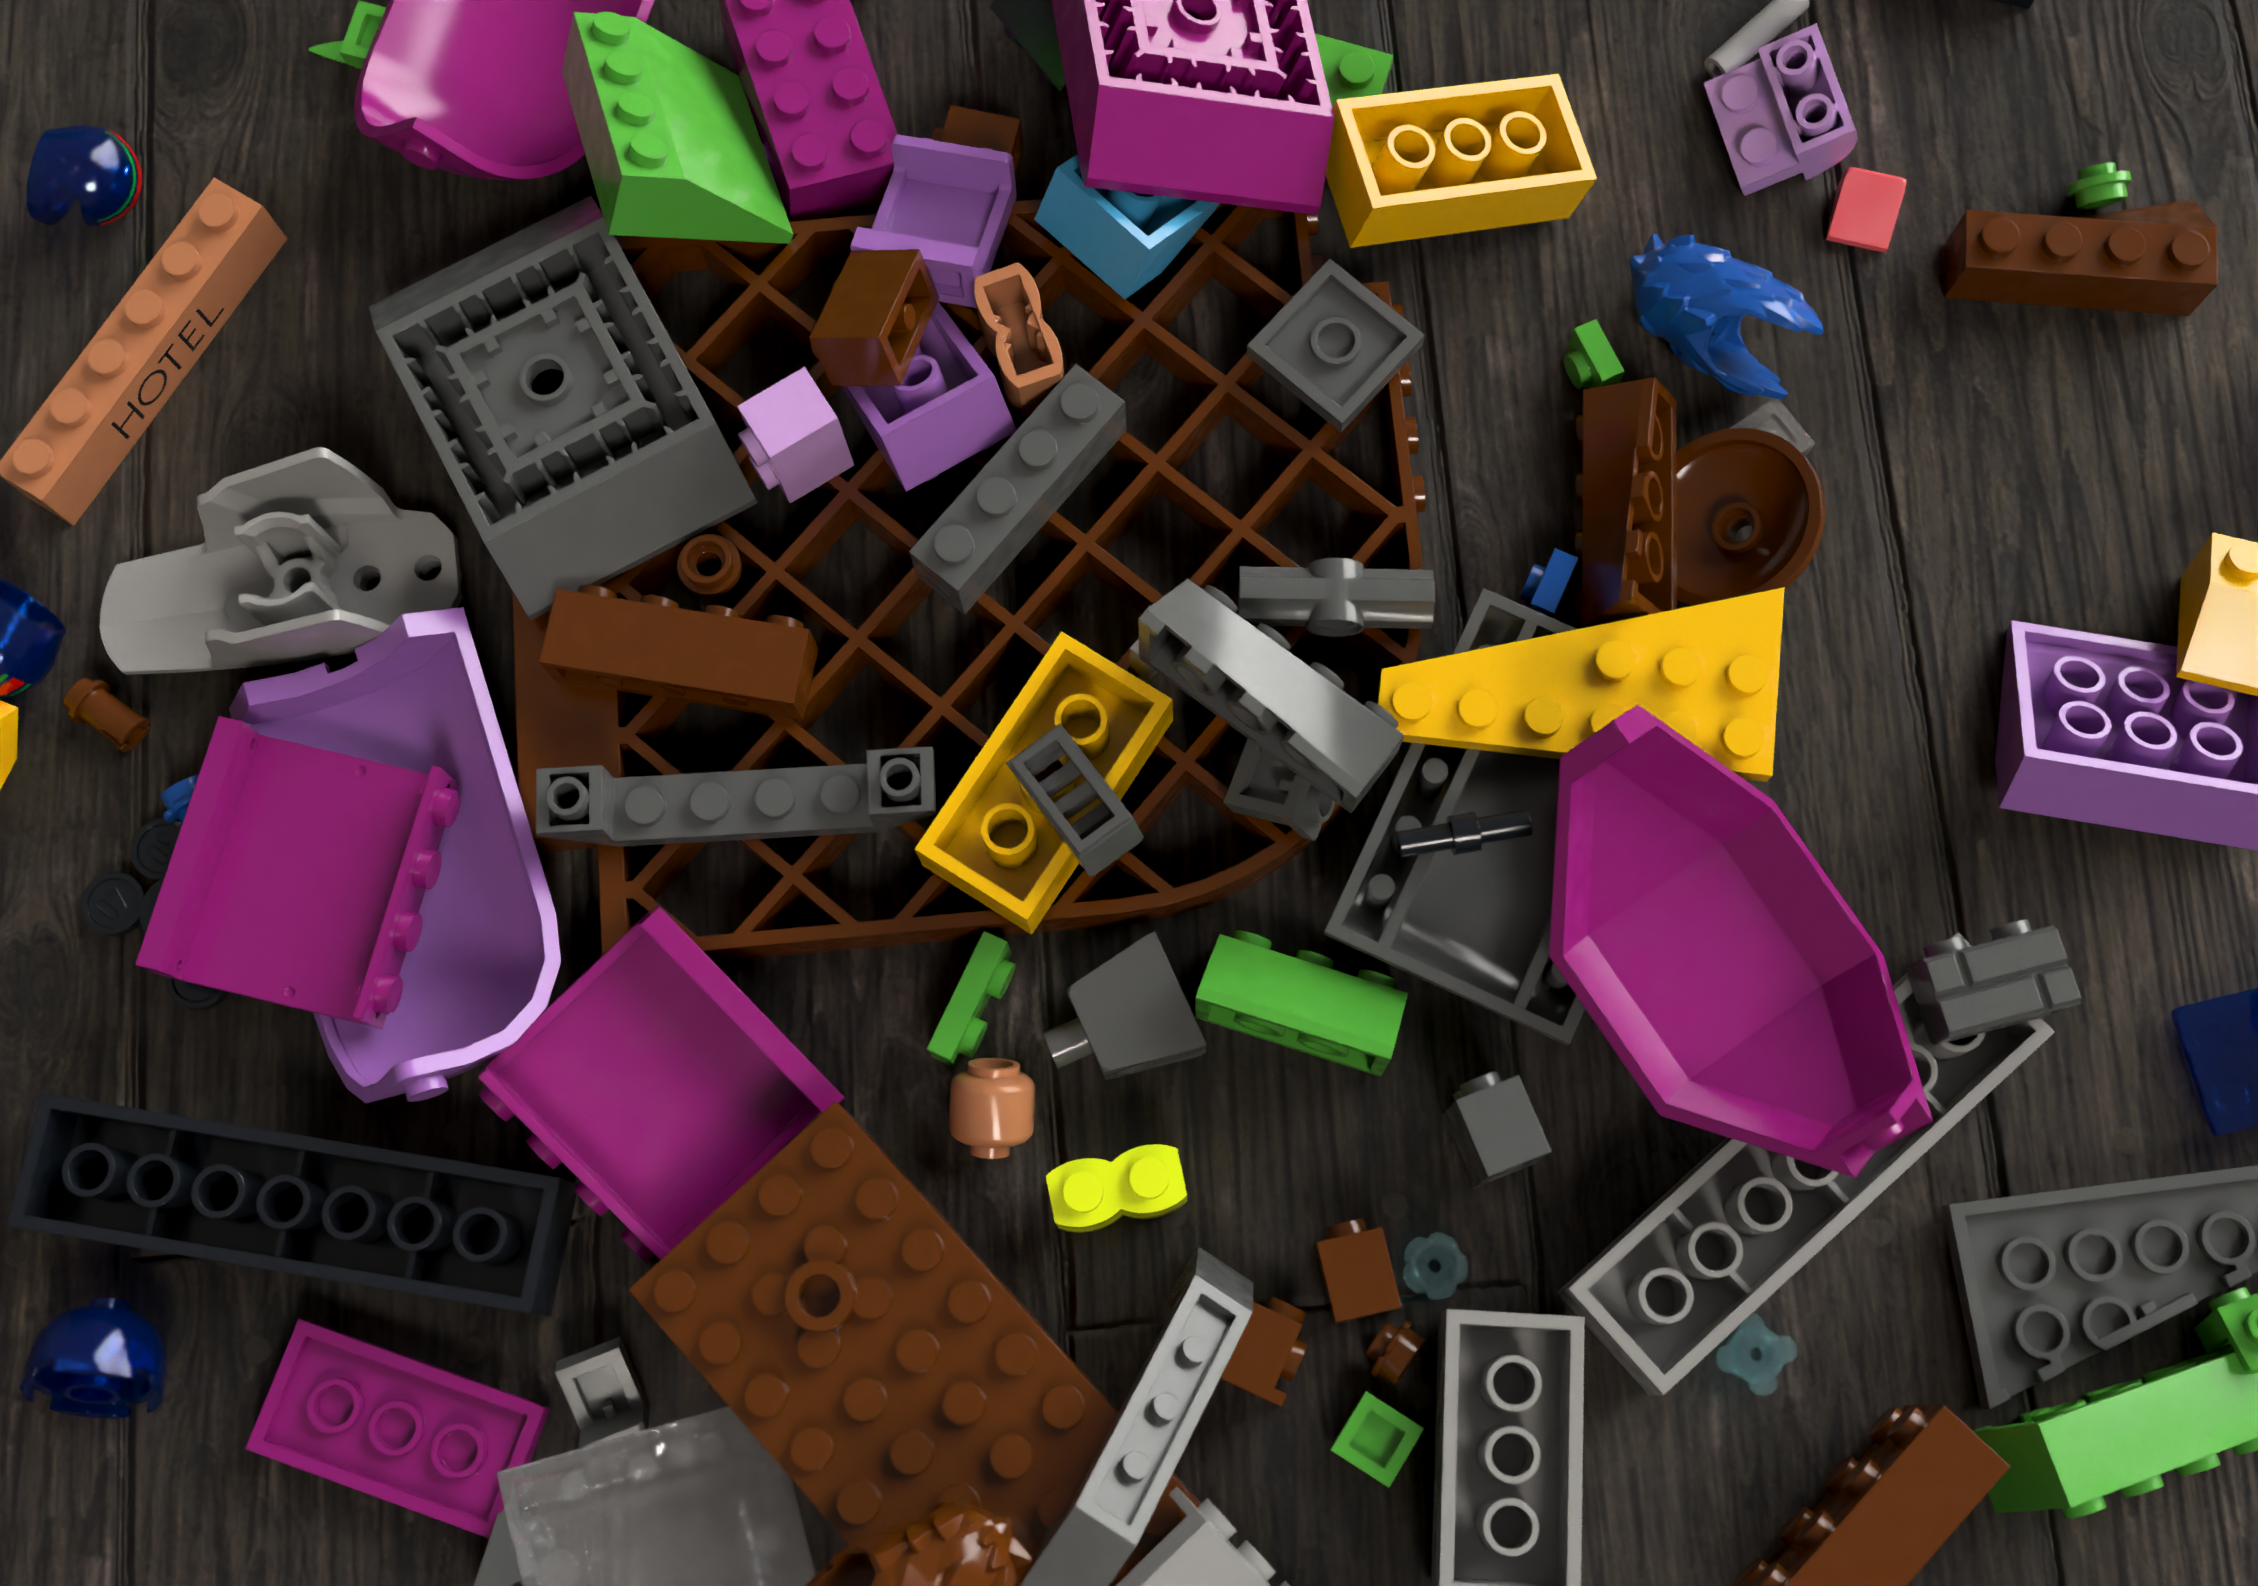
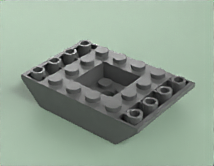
M592 196L369 306L375 332L484 544L531 620L552 609L556 589L578 592V588L581 585L599 586L758 503L717 423L614 235H608L603 214ZM548 369H556L564 373L563 382L555 392L540 395L532 391L533 381L539 373Z

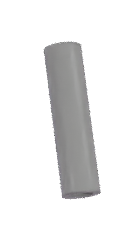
M1772 0L1705 60L1704 65L1708 74L1714 79L1744 66L1759 52L1758 48L1770 43L1809 8V0Z

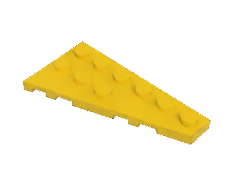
M1784 587L1383 668L1380 674L1377 704L1387 710L1398 722L1396 729L1404 734L1402 742L1560 759L1562 755L1636 705H1640L1744 780L1767 782L1773 775Z

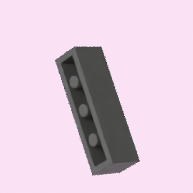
M1075 364L909 551L917 577L965 615L1127 431L1125 401Z

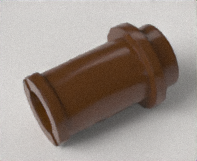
M88 677L83 678L70 688L64 698L63 706L69 710V718L77 724L86 722L116 744L117 748L123 752H129L138 746L150 729L148 726L150 721L111 695L110 685L103 680L93 681Z

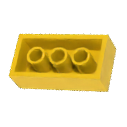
M1559 74L1339 99L1335 101L1332 107L1334 122L1326 178L1350 248L1566 219L1571 216L1597 180Z
M1061 631L915 847L922 865L1032 935L1079 862L1020 784L1006 762L1061 724L1119 800H1121L1172 723L1173 699ZM1063 755L1035 775L1034 778L1040 783L1070 760L1066 755ZM1082 776L1050 799L1053 803L1057 802L1085 780ZM1097 798L1067 820L1068 823L1072 825L1100 805L1099 799Z

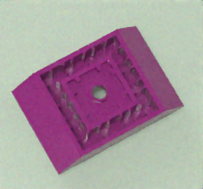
M1052 0L1084 187L1312 215L1318 213L1322 203L1334 114L1307 0Z

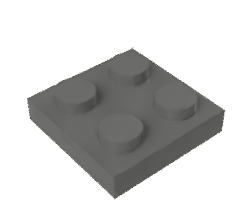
M1329 259L1247 345V356L1341 433L1423 346L1425 335L1333 260Z

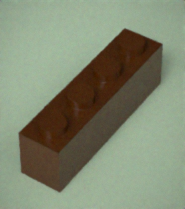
M581 585L578 588V592L556 589L539 663L556 681L803 721L819 648L810 629H805L802 622L790 617L769 615L766 617L765 622L743 619L738 611L723 606L706 605L703 607V612L680 609L677 602L661 596L643 595L640 602L618 599L614 592L602 587Z

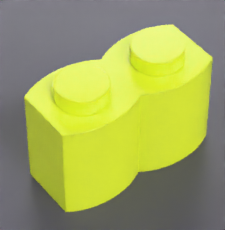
M1152 1144L1139 1146L1124 1152L1112 1162L1096 1158L1077 1159L1058 1166L1046 1175L1055 1224L1059 1229L1069 1232L1099 1230L1111 1225L1122 1215L1137 1219L1161 1217L1174 1212L1187 1202V1192L1178 1149L1168 1145Z

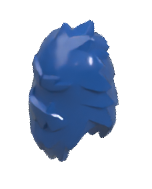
M1651 234L1643 255H1635L1629 259L1633 296L1639 316L1638 323L1643 330L1652 336L1663 338L1670 344L1672 351L1679 361L1699 372L1711 375L1729 391L1751 397L1758 395L1785 399L1789 393L1778 384L1781 380L1748 352L1740 335L1741 320L1744 315H1750L1791 331L1800 333L1801 330L1822 335L1824 331L1822 322L1817 317V313L1804 300L1803 294L1792 286L1774 278L1771 271L1732 258L1728 250L1696 243L1692 234L1677 236L1664 244L1657 234Z

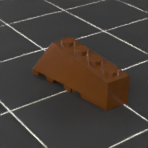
M2193 199L2083 217L1966 210L1945 242L1944 298L2190 316L2218 285L2217 226Z
M1655 377L1584 389L1583 413H1579L1576 419L1577 438L1580 446L1583 448V470L1579 471L1576 476V493L1579 503L1583 507L1582 529L1577 531L1575 538L1576 554L1582 565V589H1578L1575 595V611L1582 628L1677 609L1676 398Z

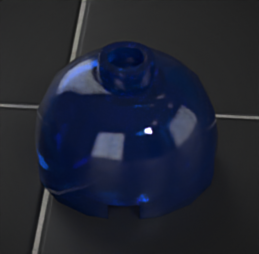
M96 1298L89 1302V1306L76 1307L52 1318L33 1341L25 1360L19 1388L23 1396L32 1402L36 1390L52 1396L49 1409L63 1414L88 1418H125L130 1416L131 1411L127 1404L144 1403L148 1401L147 1413L156 1410L163 1402L168 1377V1354L159 1330L149 1320L140 1314L132 1312L129 1303L114 1298Z

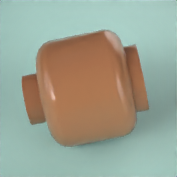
M1002 1058L973 1059L967 1062L966 1070L959 1072L952 1078L950 1083L949 1130L954 1139L971 1146V1155L986 1159L1005 1158L1010 1155V1147L1025 1143L1032 1136L1034 1131L1035 1084L1029 1075L1020 1071V1064L1018 1062Z

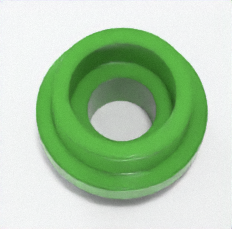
M2114 162L2097 164L2077 171L2078 181L2066 187L2068 197H2075L2077 210L2101 208L2122 202L2128 198L2126 185L2132 182L2130 171H2117Z

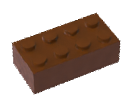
M1895 1405L1888 1409L1871 1427L1868 1436L1874 1442L1859 1459L1856 1460L1849 1456L1829 1474L1823 1484L1829 1490V1493L1814 1510L1811 1511L1808 1507H1803L1788 1520L1779 1533V1538L1784 1541V1544L1766 1563L1762 1558L1756 1559L1742 1572L1734 1586H1907L2010 1468V1465L1945 1405H1905L1902 1410Z

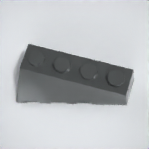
M1186 579L1145 610L1138 619L1139 659L1348 812L1352 813L1398 753L1404 734L1396 729L1398 722L1387 710L1371 701H1366L1364 705L1359 703L1342 690L1344 683L1330 669L1317 662H1313L1308 666L1289 652L1290 644L1276 630L1262 623L1254 627L1236 614L1237 606L1219 589L1210 585H1206L1204 589H1201L1195 583Z

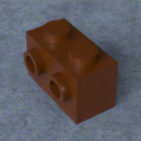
M920 249L850 252L839 277L833 283L832 292L818 321L812 327L809 338L812 352L820 360L831 386L901 385L939 300V295Z

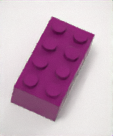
M720 0L721 24L762 144L765 147L789 222L821 219L881 204L894 170L891 144L894 136L898 134L850 0Z

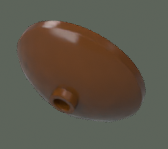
M1732 428L1704 435L1677 451L1678 602L1690 607L1783 587L1785 590L1808 566L1818 548L1824 529L1825 497L1822 484L1812 464L1793 444L1767 431L1752 428ZM1745 526H1752L1750 536L1744 541L1736 542L1738 531Z

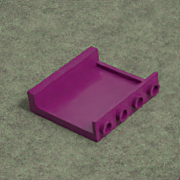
M658 904L562 992L511 1047L491 1059L480 1069L478 1078L486 1085L478 1093L483 1101L506 1122L515 1114L533 1132L526 1140L531 1149L552 1169H555L563 1162L581 1180L573 1187L574 1191L599 1216H602L610 1209L627 1226L620 1234L621 1238L646 1263H649L655 1256L660 1260L664 1258L781 1151L820 1112L823 1113L835 1101L840 1103L845 1098Z

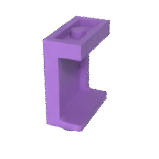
M895 135L891 144L894 163L893 174L872 228L857 227L850 245L851 251L920 249L939 295L938 301L977 308L974 294L975 279L977 276L991 271L1017 198L1013 157L1009 153L994 151L989 148H976L935 141L929 138Z

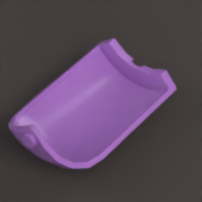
M463 607L401 614L380 636L356 648L355 652L358 661L348 667L330 673L329 666L321 663L291 674L244 682L229 707L232 719L245 722L264 736L429 774L431 766L442 768L459 783L457 788L459 791L458 797L461 799L459 812L454 824L450 828L445 827L438 852L441 853L442 857L441 870L434 887L430 890L426 889L418 913L422 916L421 935L413 951L406 952L399 977L403 980V990L395 1012H390L386 1016L383 1029L313 1013L328 1057L346 1088L364 1103L379 1101L406 1093L409 1102L438 1096L449 1089L446 1079L471 1070L507 1050L547 1008L561 964L556 911Z

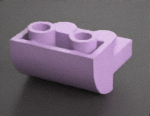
M1817 23L1758 48L1760 59L1704 82L1744 196L1802 172L1805 180L1811 179L1839 163L1853 150L1857 143L1858 135Z

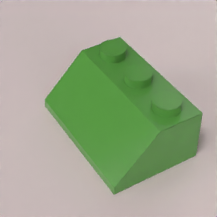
M1237 930L1233 938L1219 934L1196 995L1195 1018L1376 1076H1382L1394 1051L1408 993L1395 989L1397 983L1395 979L1378 972L1363 969L1359 970L1357 977L1333 970L1334 961L1332 959L1306 950H1297L1295 957L1270 950L1272 942L1254 933Z

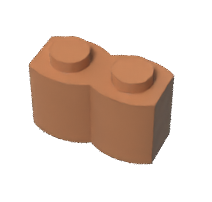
M1017 262L977 276L974 284V294L981 332L988 349L998 360L1005 396L1013 409L1024 418L1033 413L1065 375L1059 341L1050 326L1043 320L1037 285L1030 273Z

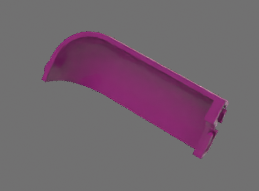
M389 0L359 76L354 104L356 124L365 136L403 155L411 163L425 169H440L462 176L499 181L528 180L549 176L562 171L585 155L562 75L573 12L596 14L600 12H613L621 16L635 17L646 23L654 0Z

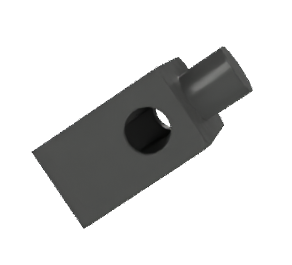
M1155 931L1144 936L1067 988V995L1077 1018L1042 1033L1057 1069L1094 1054L1105 1080L1196 1058L1205 1054L1207 1048L1206 1041Z

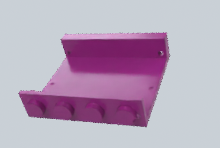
M219 716L135 965L163 977L383 1029L386 1016L390 1012H395L401 999L403 980L399 977L406 952L413 951L421 935L422 916L418 913L426 889H432L439 877L442 857L438 849L445 827L450 828L454 824L459 812L461 800L458 797L459 791L457 790L459 783L440 767L431 766L429 774L264 736L243 721Z

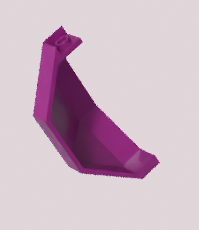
M1636 705L1560 757L1549 957L1660 1116L1854 1178L1858 1176L1876 1151L1933 1122L1884 955L1774 800L1640 705Z

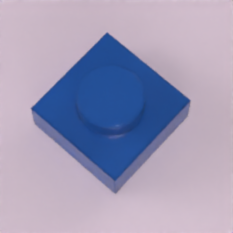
M1555 548L1546 568L1534 563L1520 599L1530 602V609L1552 618L1578 557Z

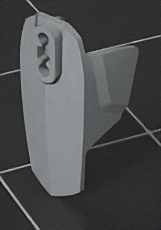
M312 448L225 477L208 492L197 497V510L204 529L205 542L203 544L117 564L108 580L103 595L99 628L101 639L110 659L126 675L249 668L355 654L356 648L380 636L401 614L453 609L459 606L464 597L462 596L461 588L462 572L459 565L458 539L433 513L397 508L381 486L350 462L327 448ZM441 567V572L435 579L423 581L419 578V576L426 577L432 569ZM381 578L376 588L366 591V587L371 580Z

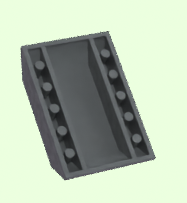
M1483 588L1453 654L1576 630V628ZM1411 743L1325 929L1324 935L1568 1046L1581 1020L1585 1007L1549 957L1560 759ZM1528 809L1531 817L1532 835L1482 844L1481 851L1453 855L1452 850L1449 849L1402 858L1399 855L1396 840L1397 831L1447 823V816L1475 812L1478 818Z

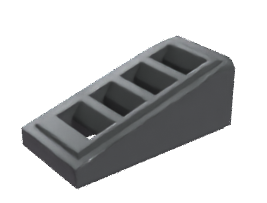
M1061 724L1006 762L1012 773L1088 876L1098 874L1143 840V834L1133 816ZM1063 755L1068 757L1070 761L1042 782L1038 783L1034 778L1035 775ZM1082 776L1085 780L1082 784L1053 803L1050 799ZM1097 798L1099 799L1100 805L1072 825L1068 823L1067 820Z

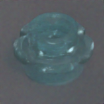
M1432 1233L1426 1239L1424 1237H1417L1408 1244L1404 1251L1403 1258L1406 1261V1267L1403 1269V1277L1406 1284L1415 1293H1427V1296L1434 1300L1445 1299L1456 1292V1285L1463 1282L1467 1277V1258L1465 1254L1460 1253L1457 1242L1447 1234ZM1431 1260H1438L1440 1262L1441 1269L1439 1272L1434 1273L1429 1270L1428 1264Z

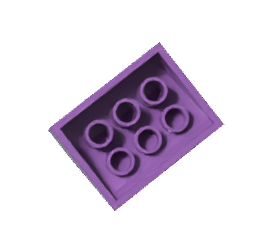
M2011 620L2006 635L1995 755L1999 808L2258 851V696L2176 677L2177 647Z

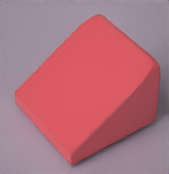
M1848 167L1836 189L1826 240L1886 253L1905 193L1906 179L1861 168Z

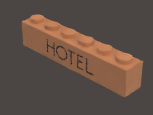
M215 177L212 179L0 460V477L27 498L75 526L288 239L261 204Z

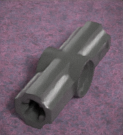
M1347 558L1315 560L1309 563L1307 568L1239 567L1238 615L1253 626H1258L1260 623L1271 627L1301 626L1306 627L1308 632L1315 635L1345 637L1361 633L1364 628L1431 629L1433 625L1435 604L1433 570L1364 569V565L1359 561Z

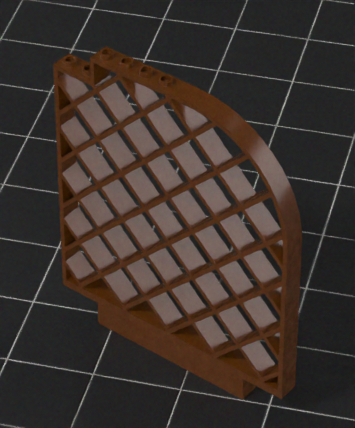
M1043 199L1015 201L1001 243H1004L1040 271L1033 279L1039 290L1042 315L1066 291L1122 334L1088 373L1112 390L1141 356L1146 353L1200 394L1205 400L1157 454L1153 453L1127 431L1121 436L1107 453L1137 477L1086 535L1058 512H1055L1039 532L1068 555L1014 616L984 592L969 611L998 634L942 698L881 650L882 646L933 590L917 577L914 567L858 630L800 583L856 520L913 565L909 551L919 539L873 503L896 477L879 450L870 457L849 482L837 475L817 487L831 499L830 503L776 562L767 557L725 521H722L606 581L598 587L614 592L618 599L640 602L641 596L650 595L677 566L679 554L690 540L704 534H716L730 540L737 548L742 563L760 577V580L733 608V610L738 611L742 615L741 618L765 622L766 617L771 615L787 599L843 645L812 680L803 721L755 713L771 727L731 770L745 771L773 769L793 746L798 748L818 766L846 765L811 736L807 730L865 665L870 667L927 714L897 748L930 746L934 748L946 733L949 732L978 756L989 737L962 715L1019 651L1037 666L1040 664L1051 645L1035 632L1089 571L1141 613H1144L1148 607L1163 597L1107 552L1158 493L1222 542L1190 578V581L1201 589H1204L1206 585L1216 587L1240 558L1253 567H1300L1260 535L1309 479L1376 530L1353 556L1352 560L1362 563L1364 569H1372L1393 544L1400 543L1403 569L1423 570L1417 513L1425 512V486L1422 475H1412L1410 454H1418V428L1415 417H1405L1403 397L1411 396L1409 361L1341 433L1326 422L1310 441L1248 393V390L1263 375L1265 370L1247 356V352L1231 371L1224 375L1166 330L1212 277L1271 321L1293 296L1234 252L1264 219L1289 217L1297 291H1299L1324 265L1322 253L1311 254L1309 235H1318V213L1312 215L1220 203L1203 225L1222 224L1212 235L1203 228H1199L1180 251L1189 261L1142 312L1086 269V265L1065 246H1062L1060 249L1048 240L1054 237L1034 220ZM877 214L789 222L793 232L791 244L640 236L615 238L649 300L654 297L676 272L706 269L711 270L741 294L687 353L674 342L672 343L700 394L743 429H746L747 427L737 407L746 400L715 375L769 317L812 351L809 338L816 321L788 300L787 297L823 259L848 257L851 252L850 245L857 227L871 229ZM769 264L759 276L747 267ZM1389 281L1361 283L1404 318L1402 304L1391 303ZM939 302L991 371L996 366L999 368L997 358L991 353L984 341L979 316L966 306ZM820 360L809 371L810 376L827 401L841 387L831 386ZM548 369L539 373L533 381L532 391L540 395L555 392L563 382L564 373L556 369ZM1380 401H1383L1395 505L1330 456L1371 407ZM1226 415L1290 464L1242 520H1239L1178 472ZM741 444L733 453V456L750 486L756 480L758 474L748 458L750 455L744 445ZM979 452L956 464V466L974 479L991 459L982 452ZM512 590L518 789L538 853L598 848L602 955L640 920L639 911L649 912L656 904L669 915L713 962L981 938L984 931L994 936L1029 934L992 909L987 911L931 915L955 888L954 885L935 873L894 919L856 921L814 885L857 836L858 833L819 836L793 866L760 839L736 840L778 875L781 880L734 933L697 937L656 902V899L707 842L665 844L638 874L637 846L617 847L538 836L536 834V769L603 765L613 778L634 777L633 760L640 759L658 775L682 774L651 747L691 702L653 696L631 720L629 692L554 680L539 663L551 610L531 620ZM1293 626L1284 637L1291 646L1289 652L1297 657L1315 634L1308 632L1306 627ZM1364 628L1361 633L1343 638L1380 667L1388 668L1416 661L1421 639V629H1405L1403 647L1379 628ZM1129 648L1116 665L1138 677L1140 674L1129 666ZM1216 716L1185 753L1164 736L1161 738L1150 757L1169 772L1135 810L1132 816L1144 836L1187 786L1264 849L1240 864L1203 880L1173 888L1130 853L1131 850H1129L1094 876H1088L1084 870L1057 903L1051 905L1033 933L1132 924L1164 919L1205 907L1248 888L1278 870L1314 841L1302 838L1293 829L1285 834L1270 821L1234 813L1223 803L1229 788L1206 771L1203 766L1235 728ZM1336 802L1330 818L1322 824L1318 837L1345 810ZM915 821L893 827L914 846H917L926 833V830ZM1115 869L1146 893L1145 895L1119 899L1088 901ZM802 897L835 923L831 925L774 930Z

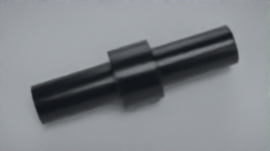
M1528 809L1478 818L1475 812L1447 816V823L1397 831V847L1401 858L1449 849L1452 850L1453 855L1481 851L1482 844L1532 835V822Z

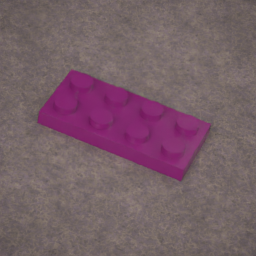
M298 1319L245 1449L490 1538L498 1513L513 1507L551 1407L310 1320Z

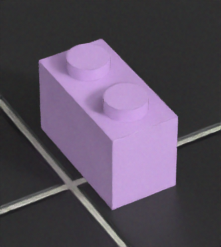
M805 367L737 406L747 427L738 433V436L750 455L748 458L767 490L779 485L789 503L794 502L854 466L838 417Z

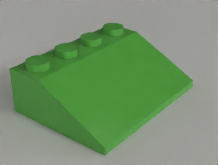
M573 12L562 75L608 235L791 244L793 232L739 76L635 17L621 16L613 12H600L598 14Z

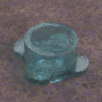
M1752 1313L1736 1328V1332L1730 1336L1726 1345L1721 1346L1717 1350L1716 1363L1722 1372L1733 1373L1739 1379L1747 1381L1750 1390L1754 1394L1769 1395L1777 1388L1776 1377L1784 1364L1795 1360L1797 1347L1791 1337L1776 1335L1764 1326L1763 1319L1759 1315ZM1753 1348H1759L1762 1351V1358L1759 1361L1753 1360L1750 1356Z

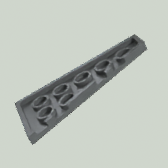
M2258 1165L1941 1206L1981 1409H1992L2011 1399V1396L2065 1372L2066 1368L2100 1351H2106L2197 1305V1302L2225 1288H2231L2252 1277V1274L2258 1272Z

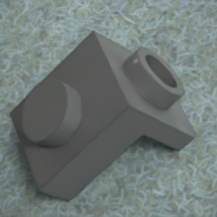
M620 1337L556 1362L555 1375L580 1428L578 1447L583 1458H589L602 1452L608 1456L622 1453L633 1447L648 1432L650 1404Z

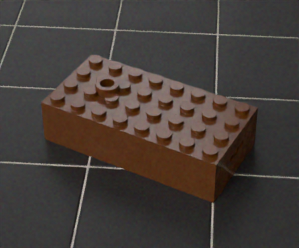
M837 1101L831 1104L628 1289L849 1546L893 1526L898 1527L914 1523L933 1511L937 1504L945 1501L946 1503L954 1502L955 1505L975 1506L993 1514L1010 1517L1013 1533L1018 1537L1032 1558L1045 1531L1059 1520L1069 1508L1119 1412L862 1125ZM1174 1472L1137 1546L1109 1586H1116L1187 1516L1170 1496L1169 1493L1178 1487L1196 1507L1201 1504L1200 1500ZM1028 1564L1018 1566L1017 1585Z

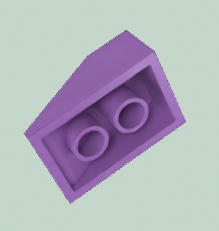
M939 302L935 306L900 386H841L881 455L906 492L923 482L934 479L940 473L969 457L991 448L995 443L1017 431L994 374Z

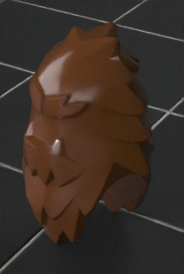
M944 1501L937 1504L933 1511L914 1523L905 1526H893L839 1550L831 1558V1562L822 1568L805 1586H1016L1018 1566L1030 1564L1032 1558L1018 1537L1013 1533L1010 1517L993 1514L975 1506L955 1505L954 1502L946 1503Z

